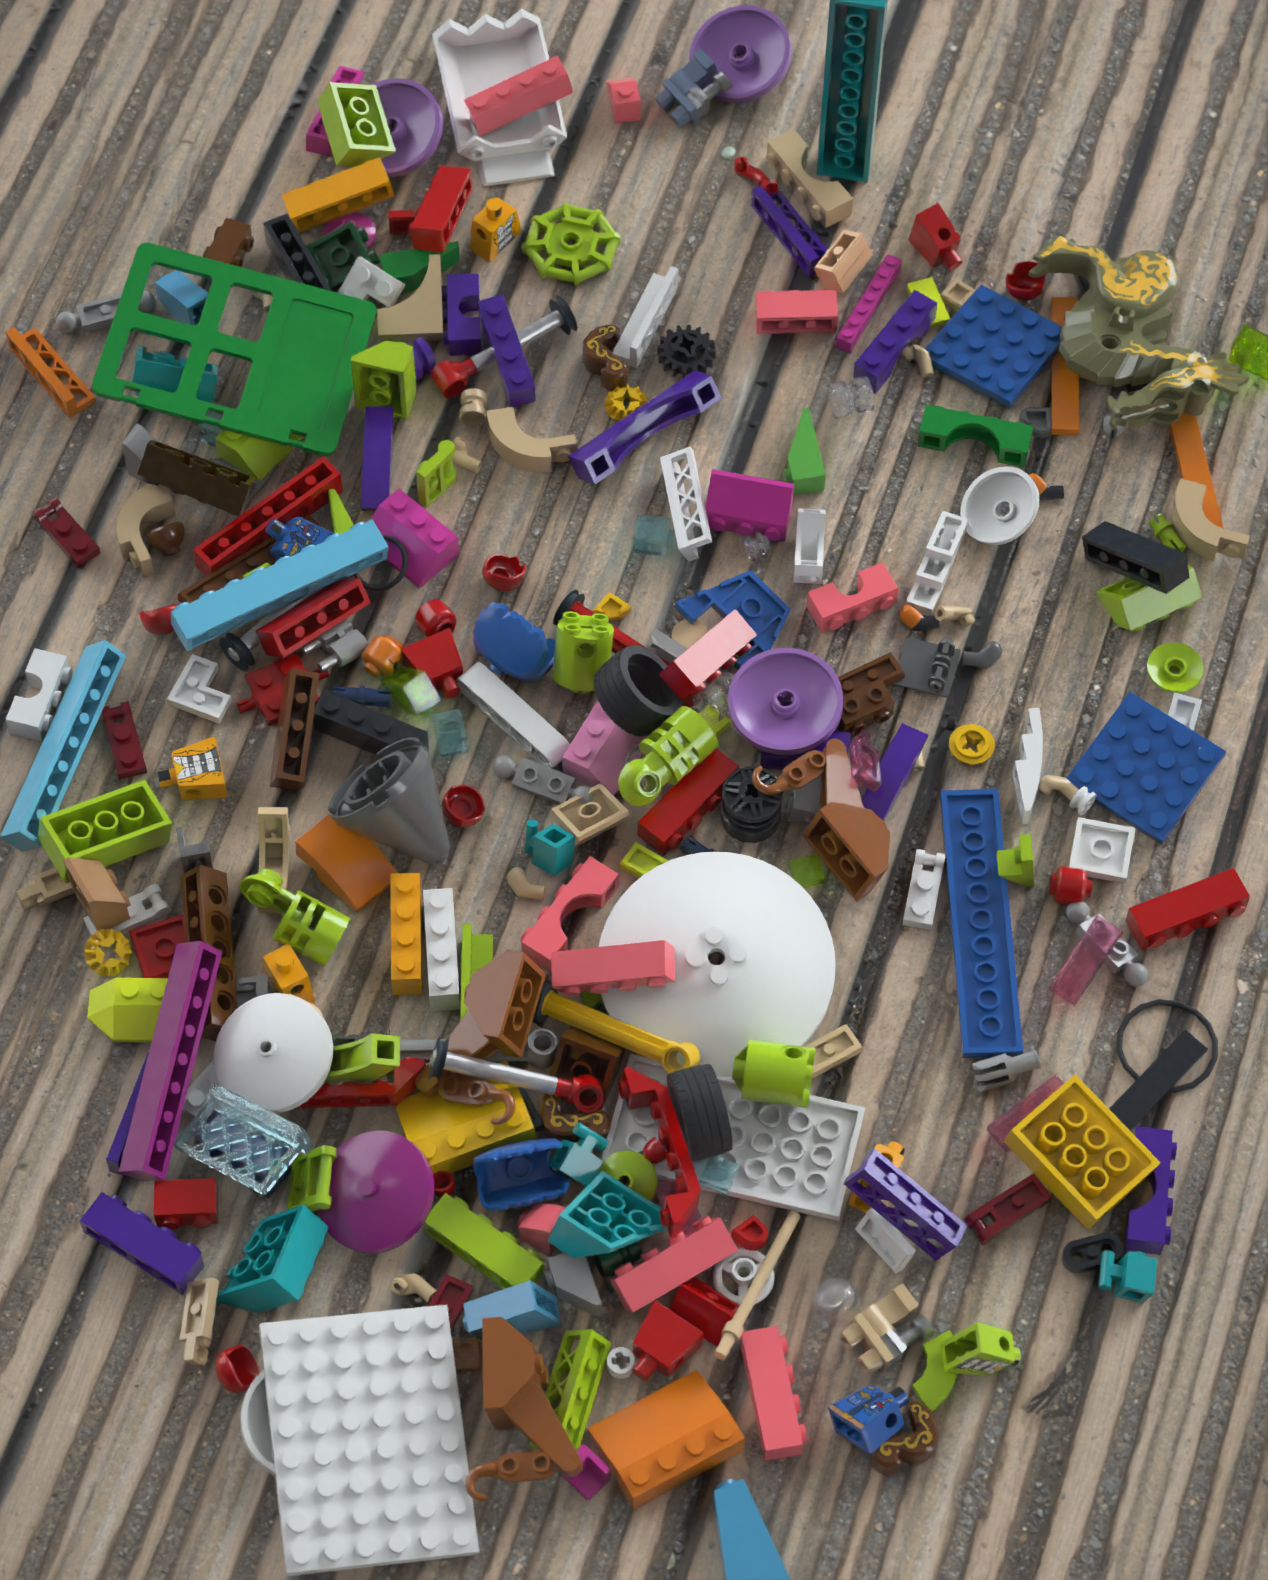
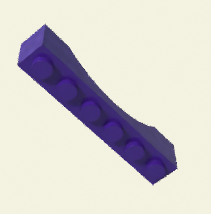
M693 371L568 455L578 479L592 484L598 483L614 472L626 455L645 439L677 421L703 412L722 399L712 375Z

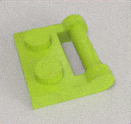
M450 440L441 441L438 445V452L428 461H423L417 468L418 501L426 508L456 481L457 474L453 468L455 446Z
M320 1146L293 1158L287 1210L301 1205H305L310 1211L330 1208L331 1197L329 1196L332 1161L336 1159L337 1149L335 1147Z

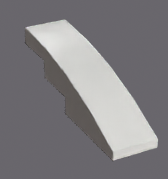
M942 511L926 547L925 556L917 571L915 582L905 605H911L919 613L926 616L933 614L969 519Z
M1040 708L1028 709L1025 722L1027 734H1022L1019 746L1021 760L1015 761L1012 774L1022 825L1029 822L1036 799L1042 766L1043 731Z

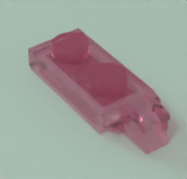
M861 729L860 733L855 738L853 737L849 743L852 778L855 779L858 785L866 786L875 792L882 784L879 751L872 747L871 734Z

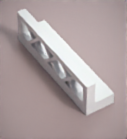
M671 266L666 277L653 273L613 351L627 365L637 368L678 289V268Z
M691 447L660 457L678 549L688 562L699 558L697 547L712 542L694 451ZM687 458L688 463L681 472L680 466L676 461ZM685 479L693 484L687 495L684 488ZM690 502L697 505V510L692 517H690L688 508ZM695 525L702 528L703 536L694 537L693 528Z

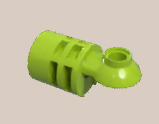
M681 706L660 727L639 743L640 752L646 756L643 759H634L621 770L618 785L622 798L631 805L637 807L646 806L657 798L661 788L667 782L673 785L677 784L686 774L691 772L697 764H700L719 746L717 737L708 723L697 712L687 706ZM645 777L646 785L644 789H641L640 781Z
M264 868L259 870L258 874L244 878L240 882L239 888L250 903L259 908L271 909L283 915L271 939L279 941L284 945L290 944L293 950L324 967L342 937L350 917L306 895L299 889L296 894L281 887L283 884L282 877L273 870Z

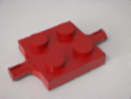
M297 653L245 674V680L251 690V697L236 703L240 714L256 707L263 714L268 726L278 722L285 676L291 668L308 671L303 666ZM319 669L312 671L319 673L318 681L329 678L328 670L323 672ZM316 694L315 706L320 699L318 694Z

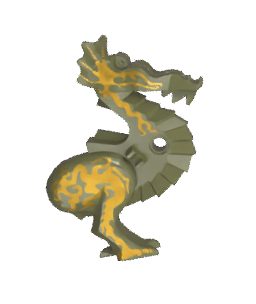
M1059 235L1033 255L1032 259L1040 261V263L1029 271V276L1041 277L1047 273L1073 274L1084 277L1090 284V289L1083 295L1081 300L1076 301L1072 310L1066 311L1064 327H1062L1060 333L1061 343L1059 351L1067 362L1066 367L1081 374L1080 377L1095 382V385H1113L1115 388L1126 384L1136 386L1148 383L1147 386L1140 391H1135L1131 396L1122 391L1118 401L1112 396L1107 397V405L1112 413L1110 426L1114 431L1118 425L1138 427L1149 422L1170 426V424L1180 419L1183 412L1190 416L1202 415L1205 404L1211 400L1215 389L1230 395H1237L1238 387L1248 382L1249 376L1238 374L1240 367L1238 364L1227 362L1225 352L1204 357L1196 350L1157 345L1166 342V332L1172 312L1165 307L1178 293L1180 284L1179 273L1175 264L1163 253L1145 250L1136 252L1129 257L1117 258L1116 262H1113L1104 248L1075 245L1074 239L1067 240Z

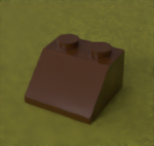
M570 1026L560 1038L550 1076L571 1080L572 1076L579 1077L581 1075L596 1077L600 1082L603 1092V1103L598 1110L603 1109L619 1073L626 1048ZM586 1089L580 1093V1096L590 1098L594 1095L595 1091Z

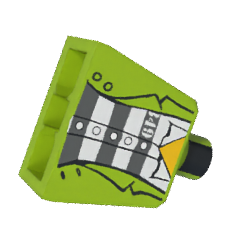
M979 1322L941 1342L944 1372L987 1376L1009 1365L1016 1366L1021 1359L1020 1349L1014 1347L1013 1335L1010 1331Z

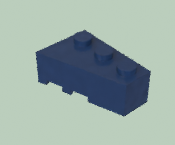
M218 1109L195 1136L198 1152L208 1161L214 1159L220 1163L222 1169L233 1178L240 1177L246 1182V1186L257 1195L262 1193L270 1198L291 1173L292 1167L288 1147L281 1143L278 1147L267 1143V1135L259 1132L255 1136L246 1129L247 1125Z

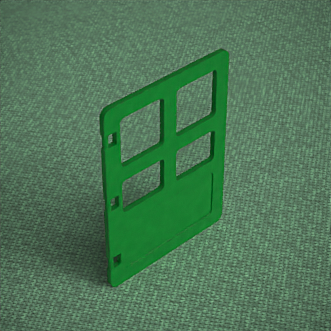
M142 243L137 247L92 381V391L95 395L102 398L134 404L136 407L200 424L205 423L220 427L219 429L283 446L288 445L300 448L303 451L317 455L330 456L336 451L354 391L351 358L366 350L376 316V307L373 303L160 245ZM158 265L212 281L200 321L197 325L181 323L138 310L153 266ZM234 286L272 297L262 334L257 342L226 335L218 331L230 289ZM132 331L187 344L191 347L176 392H167L116 377L129 334ZM212 352L247 360L252 363L239 407L236 409L201 401L196 398L209 355ZM124 389L139 392L138 398L123 395ZM207 411L222 414V420L206 417ZM290 433L305 436V442L289 439Z

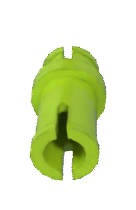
M1163 513L1155 515L1159 523L1154 518H1151L1148 524L1154 530L1153 535L1157 539L1160 538L1165 546L1176 550L1173 545L1175 543L1181 552L1184 551L1186 545L1173 529L1174 524L1172 521L1167 520Z

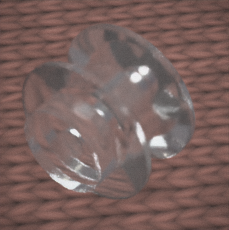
M757 532L755 539L751 540L748 535L744 537L743 549L748 559L755 562L756 555L760 554L765 559L768 557L767 552L771 551V547L766 535L762 536L760 532Z

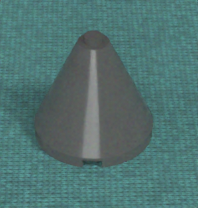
M405 738L376 753L380 758L367 769L362 764L344 781L331 799L328 807L331 813L329 816L338 826L428 864H439L449 856L450 841L429 753L418 738Z

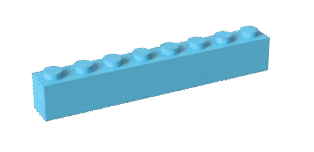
M373 519L366 523H356L348 531L342 534H332L324 542L316 546L313 544L308 545L300 553L292 557L284 556L268 568H258L246 578L241 580L234 579L228 582L222 589L215 592H205L198 600L179 604L171 611V625L186 651H189L386 560L389 546Z
M106 640L85 647L0 835L2 839L21 852L42 847L37 838L40 817L58 811L126 658L124 653Z

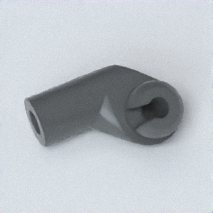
M991 641L979 653L964 651L962 665L988 668L1001 657L1002 648L998 642Z

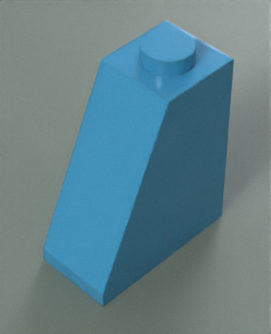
M177 270L162 276L155 282L158 299L176 321L193 326L199 323L208 296L204 289Z
M527 1281L463 1303L465 1310L463 1324L468 1333L483 1340L482 1318L501 1316L520 1333L562 1326L556 1296L532 1281Z

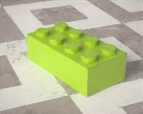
M142 780L40 817L37 838L59 875L66 882L69 880L63 860L67 858L100 860L104 867L168 844L172 822L146 780Z

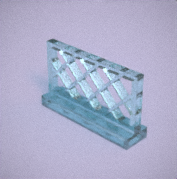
M216 1083L207 1092L210 1100L174 1143V1147L177 1150L264 1196L300 1152L307 1154L314 1146L304 1128ZM214 1110L221 1113L222 1120L207 1124V1118ZM239 1123L243 1124V1132L229 1135V1126ZM218 1129L223 1130L222 1138L208 1141V1132ZM202 1134L203 1143L194 1146L187 1145L193 1136ZM260 1135L266 1137V1143L251 1147L250 1138ZM245 1140V1149L230 1153L231 1143ZM224 1146L225 1155L214 1158L210 1157V1149ZM284 1146L289 1148L284 1156L273 1159V1149ZM267 1151V1161L253 1164L252 1155ZM246 1157V1167L232 1169L231 1161ZM269 1169V1175L262 1183L254 1180V1173Z

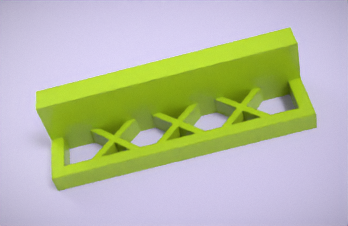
M462 924L460 1021L469 1011L464 1003V993L466 986L470 984L472 974L493 960V934H472L471 924Z
M592 1329L565 1330L545 1392V1396L552 1408L554 1402L561 1396L560 1405L554 1412L576 1451L580 1448L611 1347L610 1341ZM573 1340H579L578 1347L570 1354ZM570 1368L569 1376L561 1382L563 1373ZM530 1441L529 1446L532 1447V1448L535 1449V1450H539V1449Z

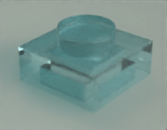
M711 1156L700 1177L699 1184L728 1195L739 1172L740 1165L719 1156Z

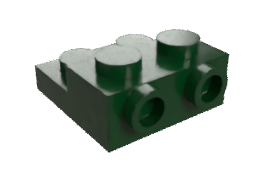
M353 221L306 245L332 292L341 288L358 256L363 257L375 266L380 263L374 249L369 250L366 244L370 240L363 226L358 227Z

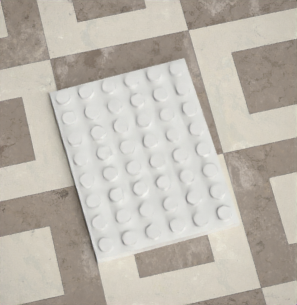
M447 1305L260 1323L259 1333L286 1576L478 1555L479 1545L473 1499L467 1493L465 1487L469 1469Z

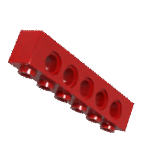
M324 456L244 512L240 517H237L195 547L193 552L196 568L206 577L272 536L267 534L265 529L273 518L285 525L288 520L295 517L303 518L308 514L312 515L329 502V489H335L338 495L343 492L341 473Z

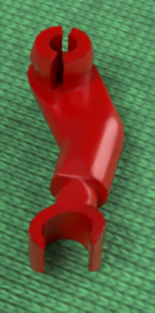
M739 157V159L736 158L734 160V171L738 176L753 181L758 186L761 185L769 196H771V192L778 193L777 181H770L761 169L749 165L746 157Z

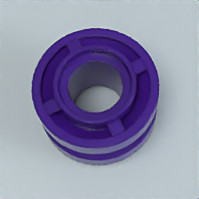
M422 337L413 341L416 381L423 378V372L430 375L431 370L436 366L434 354Z

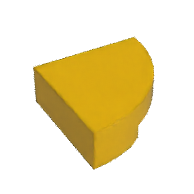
M608 592L592 612L608 616V621H613L627 616L631 612V606L611 592Z

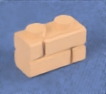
M843 230L837 240L834 241L816 264L814 270L817 276L820 277L819 280L824 288L844 293L859 272L865 268L866 263L873 254L870 247L867 246L868 243L864 235Z

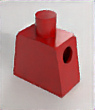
M936 203L918 213L908 238L910 243L931 267H937L945 263L950 271L958 268L963 263V260L956 252L961 238L940 204Z
M450 628L401 648L403 666L426 693L432 694L442 690L447 699L453 698L460 693L461 689L456 679L463 674V664Z
M655 1300L633 1341L632 1353L639 1360L632 1368V1372L644 1381L649 1379L655 1369L664 1376H671L702 1346L704 1332Z

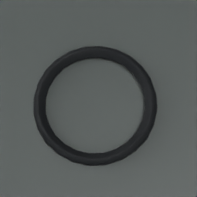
M389 535L382 536L385 541L395 544L401 551L402 568L393 581L382 586L370 585L362 579L359 572L355 573V578H360L364 588L376 592L389 590L402 580L407 571L408 554L406 548L398 539Z

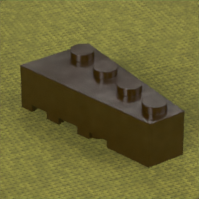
M152 439L147 443L137 475L143 477V481L149 484H161L168 487L174 493L190 496L199 502L209 504L238 517L247 507L257 478Z

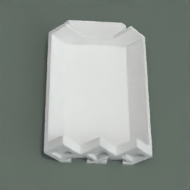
M520 9L505 23L485 14L472 26L466 28L449 19L432 35L458 154L477 162L482 187L555 176L550 151L567 138L559 100L481 137L476 131L464 103V99L549 60L540 18Z

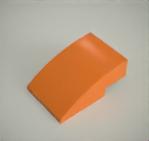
M329 815L295 841L296 855L316 871V877L320 882L357 913L390 886V874L398 873L371 839L338 826Z

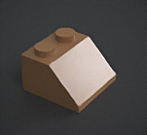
M79 858L63 860L73 892L96 931L111 929L130 919L127 907L131 906V903L125 891H118L115 885H118V881L111 868L106 870L100 860Z

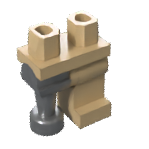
M903 1283L894 1288L890 1294L876 1304L871 1305L862 1313L854 1316L850 1326L840 1336V1340L848 1350L861 1343L867 1351L857 1359L859 1366L865 1374L878 1369L884 1372L890 1368V1365L898 1362L905 1349L918 1338L921 1341H926L934 1336V1329L931 1323L922 1314L911 1320V1328L900 1334L896 1331L895 1328L915 1315L919 1306Z

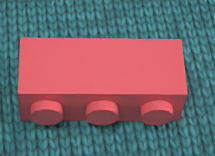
M767 290L756 292V334L837 332L838 308L836 290Z

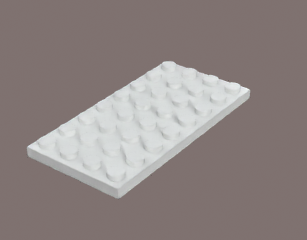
M630 1053L626 1068L630 1067L667 1087V1075L669 1073L665 1071L663 1066L654 1063L647 1057ZM717 1077L728 1112L733 1148L722 1155L719 1154L718 1156L692 1161L700 1188L710 1192L839 1221L847 1188L843 1183L846 1177L850 1175L865 1107L813 1095L809 1096L808 1108L741 1099L742 1093L732 1077ZM619 1094L611 1128L607 1136L609 1144L603 1151L601 1160L604 1161L613 1153L624 1150L636 1151L643 1155V1148L653 1137L659 1140V1124L657 1120L652 1119L650 1106L629 1110L626 1099H621ZM666 1159L658 1164H653L657 1173V1179L675 1183V1173L669 1170Z

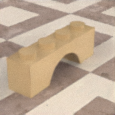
M793 128L768 141L766 160L771 168H775L778 171L784 184L789 185L794 190L797 199L801 203H805L810 209L812 217L816 221H820L827 228L852 215L853 198L839 181H819L805 172L803 167L807 163L808 145Z

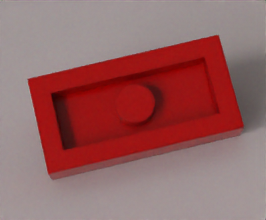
M692 1277L680 1285L669 1310L704 1332V1339L718 1346L723 1337L721 1334L726 1323L734 1317L739 1304L696 1277Z

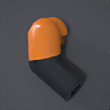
M1034 473L1029 475L1038 488L1039 500L1064 499L1063 485L1049 486L1039 475Z
M903 605L899 610L901 621L913 631L940 628V622L934 615L923 616L911 605Z

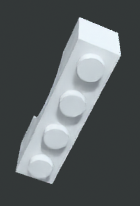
M453 888L423 890L431 1012L461 1010Z

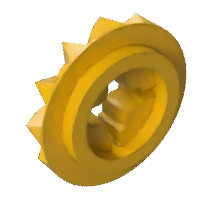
M628 383L623 388L616 386L612 392L607 394L605 410L612 419L619 422L648 402L646 393H642L638 386L636 388L630 387ZM626 397H628L630 401L627 410H625V406L623 404L624 399Z
M966 724L953 731L949 739L951 756L957 758L959 764L964 762L972 767L974 764L979 763L983 765L987 759L992 757L995 742L992 734L984 727L976 724ZM967 741L972 745L978 744L976 752L971 748L966 749Z
M102 929L95 932L89 937L84 948V957L88 967L101 976L120 974L129 965L132 954L129 940L121 932L113 929ZM114 943L112 952L116 954L115 956L118 959L108 958L103 962L105 953L98 946L110 947Z

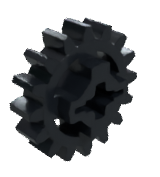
M690 324L684 330L677 325L676 332L668 329L667 337H660V344L657 346L658 362L663 364L665 372L670 369L672 370V377L677 376L679 373L682 374L683 379L693 371L706 373L707 367H713V359L716 357L715 341L709 340L710 334L708 332L701 334V327H697L694 331L691 330Z

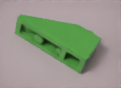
M809 408L803 409L788 455L787 469H783L784 482L794 484L793 495L824 491L826 474Z

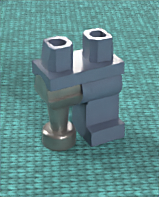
M701 48L693 54L694 59L662 82L664 90L655 97L657 104L664 111H667L674 104L678 106L670 113V116L679 127L690 120L697 124L701 120L700 117L709 112L710 100L720 90L725 93L733 87L725 74L721 71L718 72L715 63Z

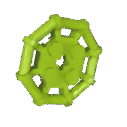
M565 202L562 206L540 216L535 215L530 220L531 226L526 241L521 245L522 252L529 257L536 267L541 278L549 277L574 283V286L580 285V282L602 272H609L612 269L611 263L617 245L621 243L620 234L613 230L604 217V212L600 209L590 210L572 206ZM561 217H564L561 219V223L555 225V222L550 223ZM598 225L603 233L598 234L594 232L592 227ZM540 231L546 232L544 239H537ZM574 239L575 245H568L565 242ZM599 245H606L603 255L597 252ZM544 250L547 253L548 259L545 262L538 251ZM589 261H592V262L595 263L594 265H591V266H589V267H587V268H585V269L579 271V268H584V267H586V266L588 265V262H589ZM556 264L571 267L572 272L554 267Z

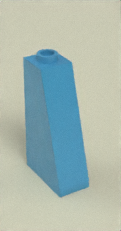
M742 1478L737 1481L729 1479L720 1483L717 1489L714 1490L713 1504L724 1580H791L744 1479Z

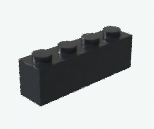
M288 213L264 222L266 244L285 278L332 291Z
M1107 521L1102 522L1082 536L1084 554L1087 561L1165 594L1190 578L1186 554Z
M327 690L323 692L315 706L313 716L314 730L375 755L385 747L399 740L411 737L418 738L429 750L427 731Z

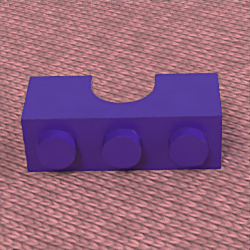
M479 273L447 274V285H442V302H447L448 306L442 307L443 323H448V329H443V344L449 345L450 356L476 355L482 352L480 317H467L463 315L467 312L478 311L477 301H480Z

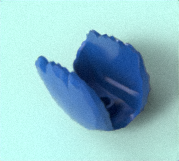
M491 602L485 610L480 611L479 617L475 621L473 642L476 652L491 663L488 669L500 677H503L506 673L510 677L524 683H533L540 680L553 668L556 641L552 638L546 639L545 632L532 625L531 621H526L523 615H518L515 611L508 612L509 607L505 604Z
M558 1139L516 1142L493 1148L474 1157V1173L478 1181V1192L482 1206L491 1212H501L510 1208L531 1206L544 1200L552 1201L564 1196L570 1188L567 1177H564L548 1166L550 1163L549 1151L553 1148H561V1142Z

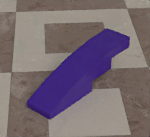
M366 406L361 509L364 511H376L378 506L390 496L393 452V407Z
M902 723L876 769L861 800L864 808L873 810L883 821H885L888 813L892 811L902 787H905L929 736L928 734Z

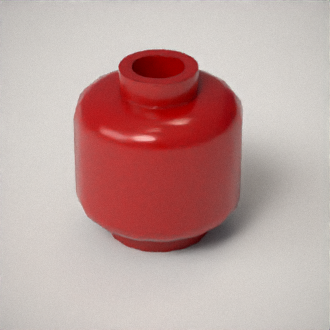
M438 599L422 604L415 615V624L426 637L450 628L453 634L457 623L453 611Z
M1060 866L1056 872L1051 873L1048 895L1053 896L1055 903L1069 905L1075 902H1083L1085 897L1090 898L1092 880H1087V873L1084 869Z

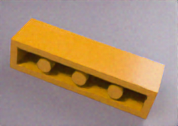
M379 157L348 170H342L327 178L316 180L314 183L292 189L281 196L290 219L298 233L387 200L395 195Z
M420 873L390 874L393 995L423 994L422 893Z

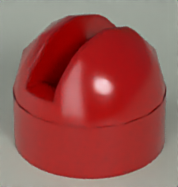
M653 1137L645 1144L643 1155L652 1164H658L666 1159L668 1152L656 1137Z
M438 1171L433 1174L434 1194L439 1198H442L445 1193L450 1196L455 1189V1181L452 1174L448 1171Z

